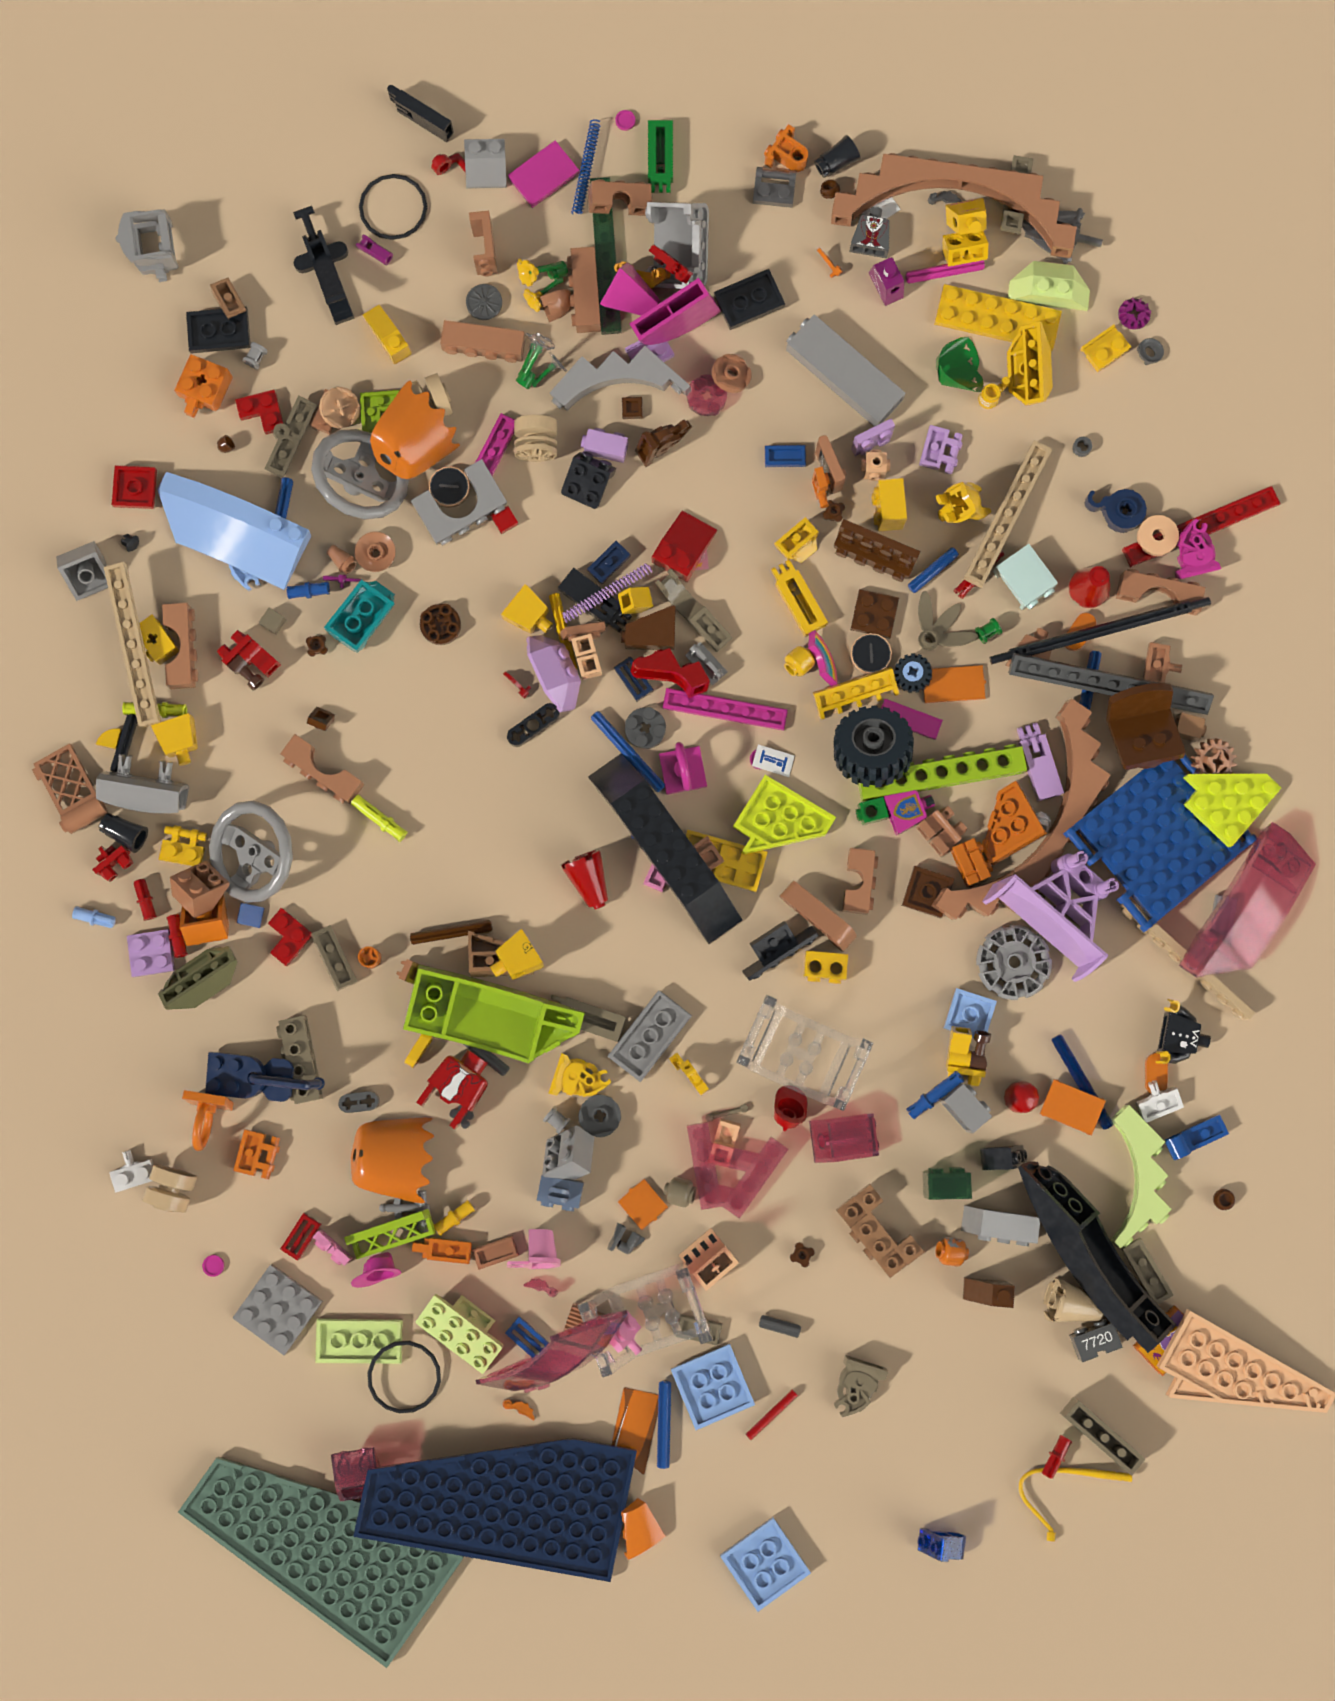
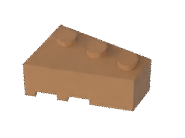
M468 931L470 976H495L490 966L500 961L496 950L505 942ZM506 971L505 973L501 974L500 976H510V975H509L508 972Z

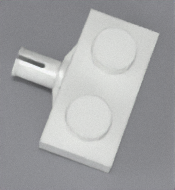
M1156 1080L1148 1083L1152 1094L1136 1102L1140 1116L1146 1123L1184 1108L1178 1089L1174 1086L1160 1091Z
M131 1150L122 1152L126 1165L109 1172L116 1193L151 1182L152 1180L149 1177L154 1164L152 1159L134 1162Z

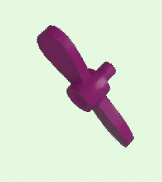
M338 575V577L323 576L324 581H338L340 588H344L346 582L361 581L360 578H347L346 575Z

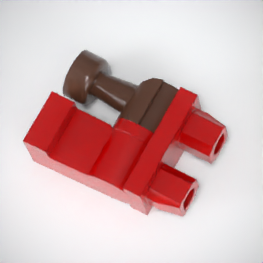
M237 630L231 636V639L237 645L231 650L224 644L217 652L222 658L221 661L235 674H240L248 680V687L254 691L264 682V678L260 674L254 675L248 667L253 663L269 678L281 664L248 634L245 635Z

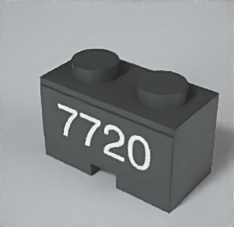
M1106 1319L1094 1322V1326L1086 1328V1326L1079 1327L1074 1330L1073 1334L1069 1335L1078 1360L1081 1362L1099 1357L1097 1352L1105 1351L1110 1353L1123 1348L1116 1328Z

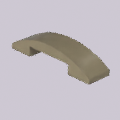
M1014 155L1010 170H1015L1019 173H1031L1033 159ZM1004 204L1000 231L1020 234L1024 214L1017 213Z

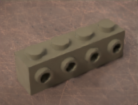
M307 1016L278 1021L279 1026L276 1027L279 1039L282 1038L283 1043L281 1055L283 1059H287L293 1064V1078L314 1080V1078L319 1077ZM292 1089L290 1099L291 1101L294 1100L295 1104L323 1099L321 1089Z

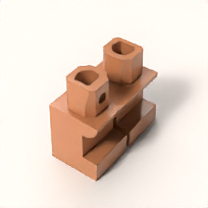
M949 806L940 811L936 810L916 826L917 830L927 841L942 830L939 835L929 842L940 857L962 839L961 836L967 830V827L961 821L953 827L950 825L948 820L955 814Z

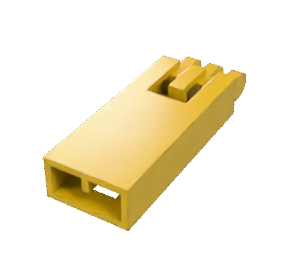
M787 560L785 561L788 567L787 570L781 563L778 565L781 571L780 574L775 567L771 571L777 580L775 586L804 637H807L809 633L827 626L828 621L799 570H795L791 561ZM794 581L801 591V594L795 597L792 595V592L796 590L792 584Z

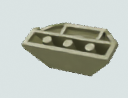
M229 946L209 948L174 971L165 983L164 988L158 993L166 1010L196 1008L229 986L237 965V960Z

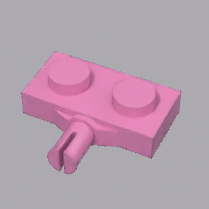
M322 1229L313 1236L316 1240L315 1245L322 1251L331 1253V1259L338 1265L343 1264L345 1266L352 1260L353 1257Z
M627 1311L621 1315L604 1337L618 1353L626 1346L635 1355L642 1351V1348L634 1340L641 1326Z

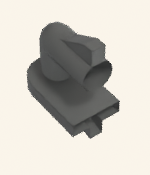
M617 1223L614 1235L607 1249L613 1251L617 1246V1249L621 1252L630 1254L636 1246L644 1242L645 1238L632 1232L627 1242H623L620 1239L626 1227Z

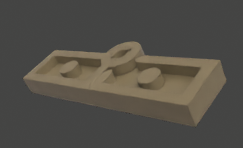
M298 395L286 424L280 423L274 427L273 435L277 439V443L265 466V470L281 478L285 476L317 404Z

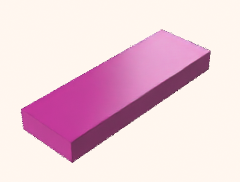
M500 413L476 460L477 462L482 459L492 476L514 435L515 419Z
M884 699L881 709L887 707L890 708L891 712H898L900 718L903 717L908 721V726L912 728L914 733L936 740L943 721L942 719Z

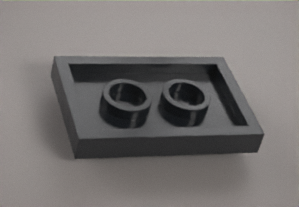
M770 269L714 292V297L729 330L785 307V302Z
M245 306V312L231 318H227L222 309L186 312L189 352L192 354L251 348L248 308Z

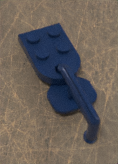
M208 1052L205 1094L246 1099L255 1097L263 1092L270 1101L284 1102L291 1097L292 1089L320 1090L324 1087L325 1081L321 1077H316L314 1080L293 1078L294 1067L287 1059L272 1058L263 1065L259 1059L253 1056Z

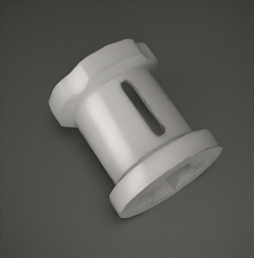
M251 342V349L242 361L250 367L258 369L262 357L268 351L263 346Z
M556 1106L543 1119L544 1122L551 1124L558 1134L571 1120L559 1113Z

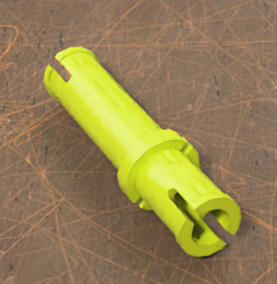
M123 702V715H136L134 703ZM168 702L157 704L159 715L162 718H168V716L178 717L187 714L186 704H169Z
M359 794L352 800L351 806L380 826L381 831L389 833L398 842L405 838L408 831L396 824L392 817L388 818Z

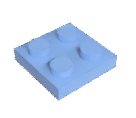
M956 988L943 1028L950 1031L952 1026L970 1028L972 1038H974V1033L977 1030L988 1032L997 1001Z

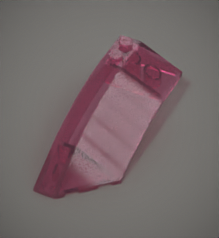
M1271 822L1261 831L1226 892L1205 924L1196 934L1179 964L1181 968L1197 978L1209 974H1222L1241 969L1247 970L1254 966L1288 915L1316 865L1288 831L1274 822Z
M627 1310L596 1316L550 1336L551 1342L535 1357L522 1359L475 1380L476 1384L511 1391L524 1390L525 1393L537 1388L538 1390L548 1388L550 1383L574 1373L595 1359L608 1346L628 1315Z

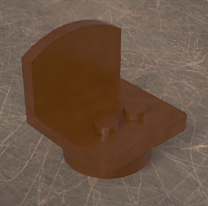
M1152 683L1139 685L1109 697L1106 721L1123 769H1148L1156 767L1163 762L1184 758L1186 750L1170 709L1173 697L1171 684Z

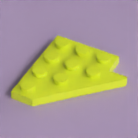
M1187 774L1183 778L1195 789V792L1183 805L1229 848L1242 836L1279 792L1281 787L1268 774Z
M764 775L733 825V828L750 838L742 851L743 854L824 837L836 817L769 776Z

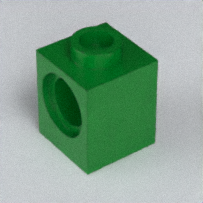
M884 797L861 802L858 804V809H855L857 820L862 821V825L887 820L889 817ZM873 807L876 810V816L869 817L866 814V808Z

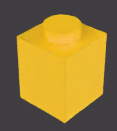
M630 587L618 594L622 614L642 613L653 607L649 587Z

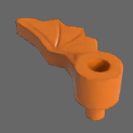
M820 247L817 249L833 271L830 277L839 276L843 272L839 265L835 267L826 253Z
M510 1399L503 1401L505 1409H516L519 1414L525 1415L533 1421L535 1420L532 1414L533 1409L529 1407L528 1403H523L522 1401L512 1403Z

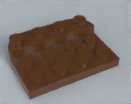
M843 519L834 543L837 556L854 559V562L861 566H871L875 572L890 574L894 580L903 582L904 578L910 577L921 552Z

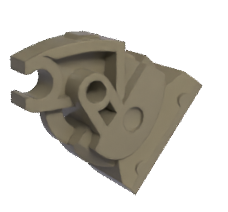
M845 1355L844 1363L846 1367L840 1374L837 1388L839 1399L834 1403L836 1409L839 1405L846 1406L844 1411L839 1412L842 1417L861 1412L871 1403L872 1394L878 1388V1380H885L888 1374V1370L885 1367ZM844 1387L846 1388V1394H845V1395L843 1394V1389H844Z

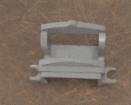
M165 209L133 211L122 215L118 235L115 239L120 243L123 253L130 262H134L142 275L155 274L159 282L167 281L166 273L179 268L175 257L171 229L173 225ZM157 231L158 236H161V242L158 243L160 252L143 254L141 234Z

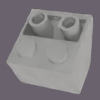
M576 1125L547 1139L542 1176L576 1180L591 1172L594 1136Z

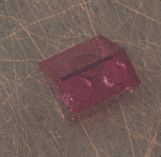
M873 1113L809 1121L814 1163L840 1162L879 1156L876 1120Z

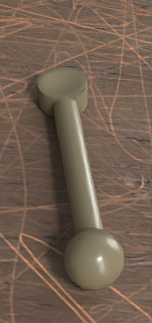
M743 1104L740 1108L714 1115L707 1114L705 1118L707 1122H712L713 1119L730 1114L746 1113L748 1106Z

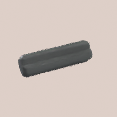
M762 1315L759 1321L760 1328L798 1338L800 1335V1325Z

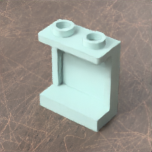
M1030 544L997 565L993 570L995 576L1002 578L1021 604L1019 608L1021 610L1025 608L1030 610L1039 603V598L1042 596L1047 598L1055 592L1054 588L1058 584Z

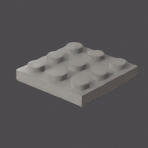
M271 1264L233 1316V1319L278 1352L286 1355L323 1301Z

